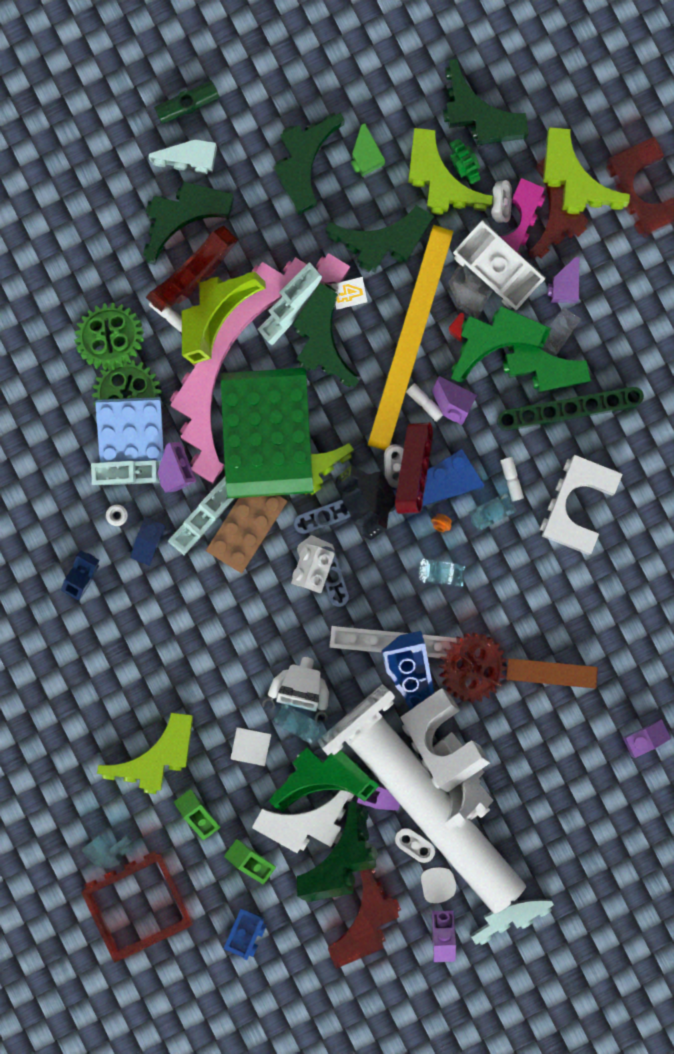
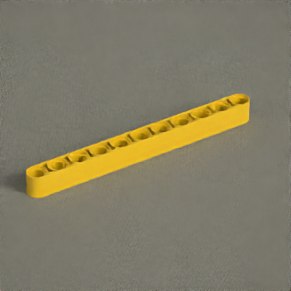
M433 225L367 446L384 451L390 446L450 246L453 230Z

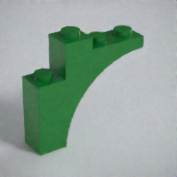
M502 306L493 315V325L469 316L462 324L461 334L468 341L462 345L460 350L461 357L452 367L451 373L453 375L451 379L465 383L468 375L478 362L500 348L516 344H529L543 348L552 328Z
M516 344L507 346L508 351H512V353L506 354L505 361H502L504 373H508L509 378L534 373L532 384L534 389H538V394L584 385L591 381L586 360L572 361L557 358L535 345Z
M306 748L298 754L296 760L292 763L297 770L290 774L282 787L273 793V797L269 802L275 808L284 812L298 799L321 790L346 791L356 795L365 802L379 785L344 751L340 750L335 755L330 753L324 762L316 753Z

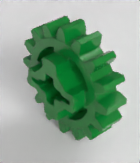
M459 138L451 142L450 147L453 153L450 155V158L460 177L465 176L471 184L480 180L477 170L480 168V165L470 146H465Z

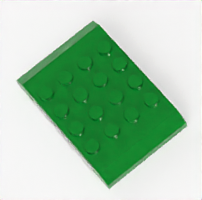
M289 368L221 373L225 480L228 499L314 493L306 369Z

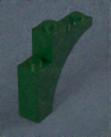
M458 59L449 60L448 67H445L446 80H450L451 88H448L449 100H453V102H447L446 109L443 110L444 123L448 122L449 128L474 125V127H471L472 140L476 139L477 146L527 139L529 131L526 113L506 112L490 106L481 100L466 83L461 73Z
M341 112L337 115L332 113L326 116L324 121L318 125L313 123L307 126L304 132L299 125L296 127L292 125L282 131L283 134L280 135L290 158L287 159L285 157L277 161L276 166H274V173L298 216L317 206L311 186L313 162L325 140L337 129L344 126L345 120Z
M184 182L183 186L179 187L176 199L179 200L178 202L153 196L152 201H148L146 208L149 220L155 222V224L151 223L149 229V236H151L150 244L146 243L143 256H146V262L155 265L166 242L186 225L207 218L229 219L234 195Z
M415 205L403 219L379 230L356 231L329 222L325 233L328 234L327 238L335 243L341 242L346 245L345 249L355 255L359 253L357 262L362 270L368 273L370 271L375 273L388 252L391 253L390 256L398 262L403 260L407 263L432 223L434 215Z
M322 281L293 324L296 328V333L304 338L306 336L310 337L297 360L300 361L299 365L308 371L310 369L315 371L320 364L323 366L321 369L332 376L334 373L340 377L339 381L345 386L350 387L352 385L356 387L361 377L345 363L333 337L332 317L340 292Z
M357 801L348 802L347 821L341 838L324 861L312 870L297 876V897L306 902L352 894L354 893L353 885L355 884L353 872L376 868L378 854L375 846L367 842L369 840V832L367 830L368 811L365 806L357 803Z

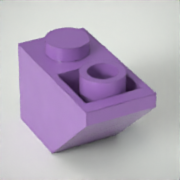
M377 780L374 781L379 785L378 788L365 802L357 797V803L376 809L398 810L400 806L384 785Z
M432 911L434 962H455L454 911Z

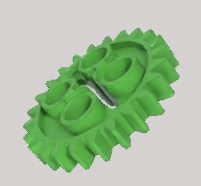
M104 303L101 310L96 305V312L94 313L88 310L89 317L82 316L81 318L84 323H77L80 330L74 332L76 337H78L74 340L76 345H78L76 349L81 353L82 359H87L88 365L94 363L96 369L102 364L104 370H107L108 365H111L112 369L115 370L118 363L121 367H124L123 361L125 360L131 363L129 357L131 355L137 357L135 349L141 350L142 347L139 342H144L143 336H141L144 334V331L141 328V321L137 320L136 313L132 314L130 308L124 311L122 304L117 309L114 303L111 304L110 308ZM106 320H109V329L112 333L110 334V340L113 347L112 353H110V344L107 340L109 336L106 327ZM119 322L123 323L120 327H114ZM98 326H102V328H101L100 330H98V331H93L94 328H96V327H98ZM125 342L123 346L117 347L118 343ZM98 346H104L102 350L96 351Z
M133 359L130 365L125 360L123 361L124 367H121L118 363L115 370L112 369L111 365H108V372L101 370L100 372L103 377L95 378L99 385H93V388L98 392L92 394V397L98 398V400L111 399L112 397L125 399L122 392L127 391L128 377L132 375V381L129 391L132 393V396L129 395L127 399L155 398L162 391L156 389L160 382H153L157 377L156 374L149 375L151 368L148 367L143 370V362L136 366V362ZM117 376L124 377V383L121 386L113 384ZM137 381H144L145 387L143 390L137 391L134 389V384Z

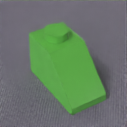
M365 123L360 127L352 154L353 161H351L355 172H360L362 177L385 165V159Z
M191 789L174 801L182 817L203 841L221 828Z
M238 839L235 840L224 855L236 868L263 885L276 869L275 865Z

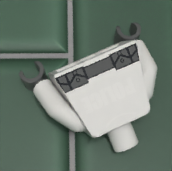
M303 657L300 666L291 665L289 670L286 669L279 673L271 683L268 691L269 697L263 701V707H265L267 701H271L273 703L271 711L276 707V702L316 711L318 708L319 710L315 713L316 722L318 715L324 714V722L326 723L328 715L325 710L328 709L329 690L325 680L320 678V671L312 669L314 660Z

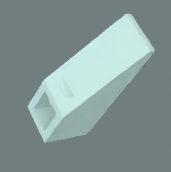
M195 139L150 153L149 160L158 167L171 165L174 166V169L186 171L188 168L194 169L199 174L213 173L217 145L213 142Z

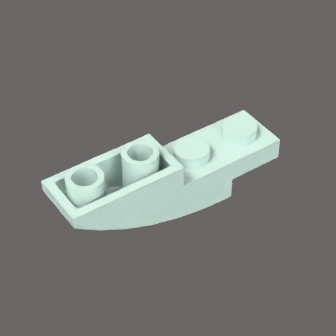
M527 899L513 902L496 914L491 911L484 915L488 924L470 936L475 944L480 942L483 945L492 939L491 935L497 931L502 933L510 927L509 923L512 921L517 929L519 927H522V929L528 927L533 923V918L538 915L543 917L552 911L550 907L554 904L550 899Z

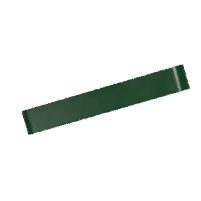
M629 387L508 409L500 413L497 418V425L503 431H512L632 409L643 401L644 394L638 387ZM628 393H635L638 396V401L636 403L630 402L628 400ZM607 397H615L617 405L615 407L609 406L607 404ZM586 401H594L596 409L588 410ZM566 404H572L575 407L574 414L566 413ZM545 408H551L554 411L553 418H547L544 415ZM524 412H531L534 417L533 421L526 422L522 414ZM505 415L510 416L513 420L512 425H504L501 418Z

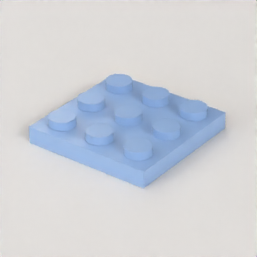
M161 397L96 400L100 463L162 460L164 440Z

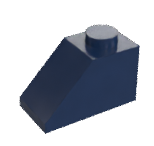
M145 517L137 534L130 558L150 566L166 526Z

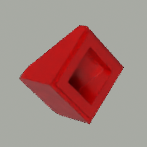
M460 313L449 326V334L462 342L463 338L461 336L462 324L465 321L463 313Z

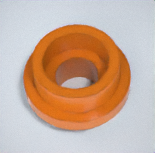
M437 513L435 517H432L431 523L434 529L440 532L450 531L452 520L448 516Z

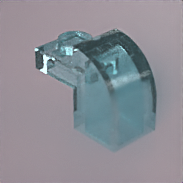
M505 493L469 511L473 525L480 531L517 511L508 494Z
M421 559L419 567L420 581L463 587L464 565Z
M283 703L273 719L274 723L310 744L318 736L322 726L309 716Z
M99 835L84 847L82 852L94 865L101 868H111L122 862L117 854L120 853L123 856L132 848L129 844L133 840L129 835H126L111 848L103 837Z

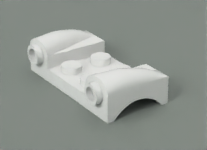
M483 220L453 252L456 255L454 259L462 266L467 265L503 298L501 302L509 309L513 307L517 310L545 280L544 275L518 254Z

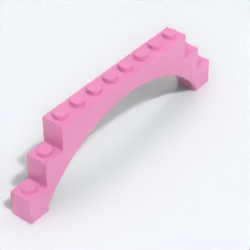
M329 253L326 258L322 256L316 265L317 271L322 275L320 282L324 281L330 286L331 284L343 282L350 271L349 265ZM296 257L293 262L288 261L283 269L284 275L264 262L260 266L256 265L253 268L252 272H256L266 281V289L251 295L230 313L216 336L212 350V359L193 364L195 367L191 374L187 372L181 381L183 386L180 391L176 390L170 398L172 402L171 408L191 420L190 423L185 422L181 428V439L201 451L200 455L196 453L191 460V469L194 473L212 484L215 483L225 467L224 464L219 462L211 423L212 397L218 373L230 347L241 332L258 315L282 298L279 292L307 265Z

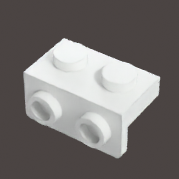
M305 543L300 552L297 568L293 572L291 584L321 593L335 555L334 552Z

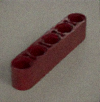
M430 422L411 423L407 426L395 499V507L398 514L420 513L422 510L433 440V427Z

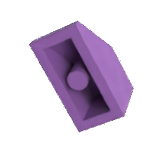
M575 257L552 279L551 284H548L547 296H551L552 303H577L579 300L580 257Z
M440 376L432 389V393L443 416L463 425L477 395Z
M173 442L166 444L157 472L160 478V485L165 493L178 491L196 482L182 443Z
M662 719L623 737L633 758L645 754L671 739Z

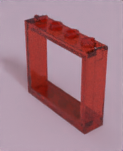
M153 851L143 856L144 861L136 863L134 860L124 865L125 870L119 873L113 870L105 874V879L98 883L95 879L84 884L86 889H83L81 893L114 963L194 925L193 918L162 852L156 854ZM158 862L184 918L118 950L92 893Z

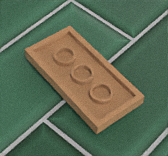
M279 495L239 498L209 544L206 552L242 574L288 501Z

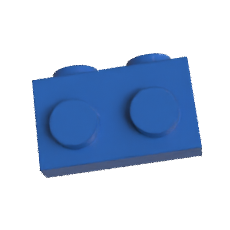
M241 908L224 949L243 957L244 960H247L249 956L253 957L258 947L255 944L257 936L262 937L267 926L263 923L265 918Z

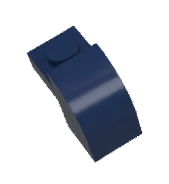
M80 550L75 558L72 569L64 579L61 591L80 601L99 568V560L92 554Z

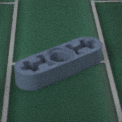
M340 500L299 515L294 521V526L298 533L308 534L346 520L351 516L348 511L347 515L338 513L336 514L338 519L334 520V515L330 508L334 507L335 511L341 508L340 505L344 504ZM321 511H327L330 514V520L327 523H321L318 520V514ZM314 514L315 522L318 524L317 527H313V523L307 525V530L298 527L300 519L304 518L305 521L312 520L310 515Z
M321 547L328 551L334 552L335 554V551L331 547ZM335 554L331 564L335 563L336 567H330L329 571H336L339 579L335 583H330L326 579L325 587L331 604L336 607H342L348 602L349 595ZM342 583L343 587H338L340 594L345 595L342 603L333 600L336 593L334 589L330 591L329 586L334 587Z

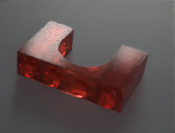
M655 136L609 158L606 163V171L609 177H613L616 182V191L630 194L629 204L625 209L629 215L633 216L635 229L638 234H642L643 238L674 224V198L660 204H649L637 196L633 186L634 176L638 171L660 161L664 156Z

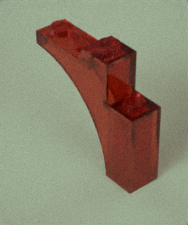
M545 158L536 166V170L542 180ZM544 183L549 199V216L542 237L528 254L533 260L537 257L542 259L550 252L548 248L553 243L558 245L566 237L564 233L571 239L575 235L577 237L581 236L587 230L585 226L589 220L581 212L580 214H569L567 210H562L564 185L562 184L560 187H550L548 183Z
M224 225L214 230L198 250L168 279L150 291L146 298L160 312H163L175 303L180 304L191 296L202 280L214 273L238 239Z
M374 868L361 871L363 883L362 901L359 912L351 927L336 942L327 946L336 969L383 949V942L386 939L382 930H377L376 927L399 918L398 912L401 911L397 898L392 900L391 895L382 898L381 895L385 894L381 883H376L373 875L376 874Z

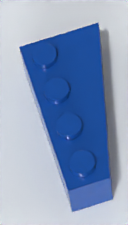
M462 449L428 469L422 507L481 489L485 486Z

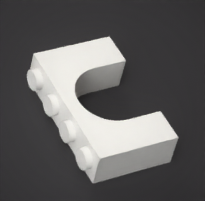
M574 455L572 459H567L563 469L566 471L564 479L560 478L555 490L559 492L556 499H551L548 510L551 511L548 519H543L540 530L543 531L542 537L590 555L599 534L578 526L570 520L565 507L566 499L573 489L582 486L591 487L613 496L622 474Z
M441 688L400 718L404 724L402 725L404 732L411 736L413 740L411 744L418 754L420 753L423 758L421 760L423 766L427 771L431 772L433 784L437 789L441 788L449 792L490 764L481 746L472 740L450 755H436L433 749V736L436 729L460 711L451 694Z

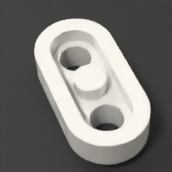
M507 180L497 181L492 190L494 197L491 214L497 223H505L511 217L512 187Z
M396 444L389 446L384 452L385 477L389 485L394 488L398 487L399 475L395 479L392 476L396 472L400 474L404 450L400 445ZM397 452V457L392 458V453Z
M409 828L400 829L396 833L395 842L401 850L422 863L433 859L435 849L429 841ZM404 835H408L410 837V841L408 843L402 842V837ZM422 847H426L428 849L426 855L420 854V849Z

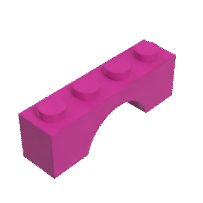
M522 178L512 199V203L520 214V225L513 233L500 236L520 255L521 253L518 252L520 245L525 246L529 234L526 233L529 225L533 227L538 216L534 214L536 207H542L546 195H543L544 187Z

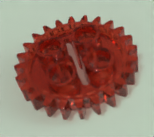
M472 632L471 636L464 633V639L457 636V643L449 642L450 650L444 648L447 656L440 657V659L445 661L444 664L439 665V668L444 669V672L439 674V676L446 678L442 685L448 686L446 691L453 693V697L457 699L460 697V700L464 702L468 699L469 702L474 703L475 698L477 701L482 702L483 696L489 699L490 691L497 693L496 685L502 687L499 679L506 678L505 675L501 674L502 671L507 670V667L502 666V663L506 662L507 659L500 657L504 650L498 649L500 644L493 643V638H486V635L482 633L478 635V633ZM480 648V655L476 658L475 652ZM462 658V665L460 668H457V662ZM489 667L488 675L484 676V670ZM471 677V684L466 687V681Z

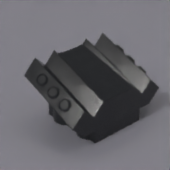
M351 465L336 477L335 488L343 491L342 501L354 523L362 527L361 536L372 540L387 530L388 515L396 509V496L382 471L367 474Z

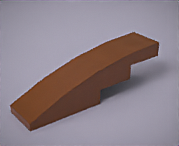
M508 658L506 680L596 689L598 667Z

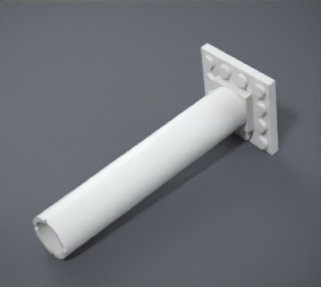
M382 684L317 740L327 755L330 753L335 755L344 747L342 743L346 741L487 907L495 914L502 911L511 904L512 900L515 901L522 894L526 884L470 818L461 828L455 826L450 831L444 825L450 812V795L443 789L435 787L431 780L432 774L425 769L422 762L379 713L381 709L386 711L394 704L392 700L395 698L393 693Z

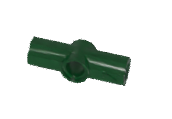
M211 80L192 90L182 91L178 96L154 108L163 125L184 114H192L197 108L220 97ZM184 99H191L193 102L190 106L186 107L181 104Z

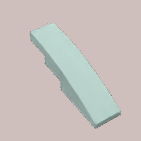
M310 262L279 292L282 298L268 310L271 316L258 328V331L271 345L281 337L298 317L322 279V275Z
M161 461L91 463L92 485L160 483L157 472Z
M225 477L168 540L183 555L192 548L235 499L227 498Z

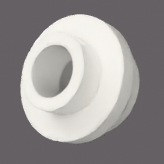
M113 505L106 512V519L113 526L123 525L128 517L126 509L121 505ZM120 512L121 517L117 520L114 519L113 514Z

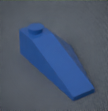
M421 631L398 636L382 650L385 670L392 678L409 708L413 709L434 694L426 646Z

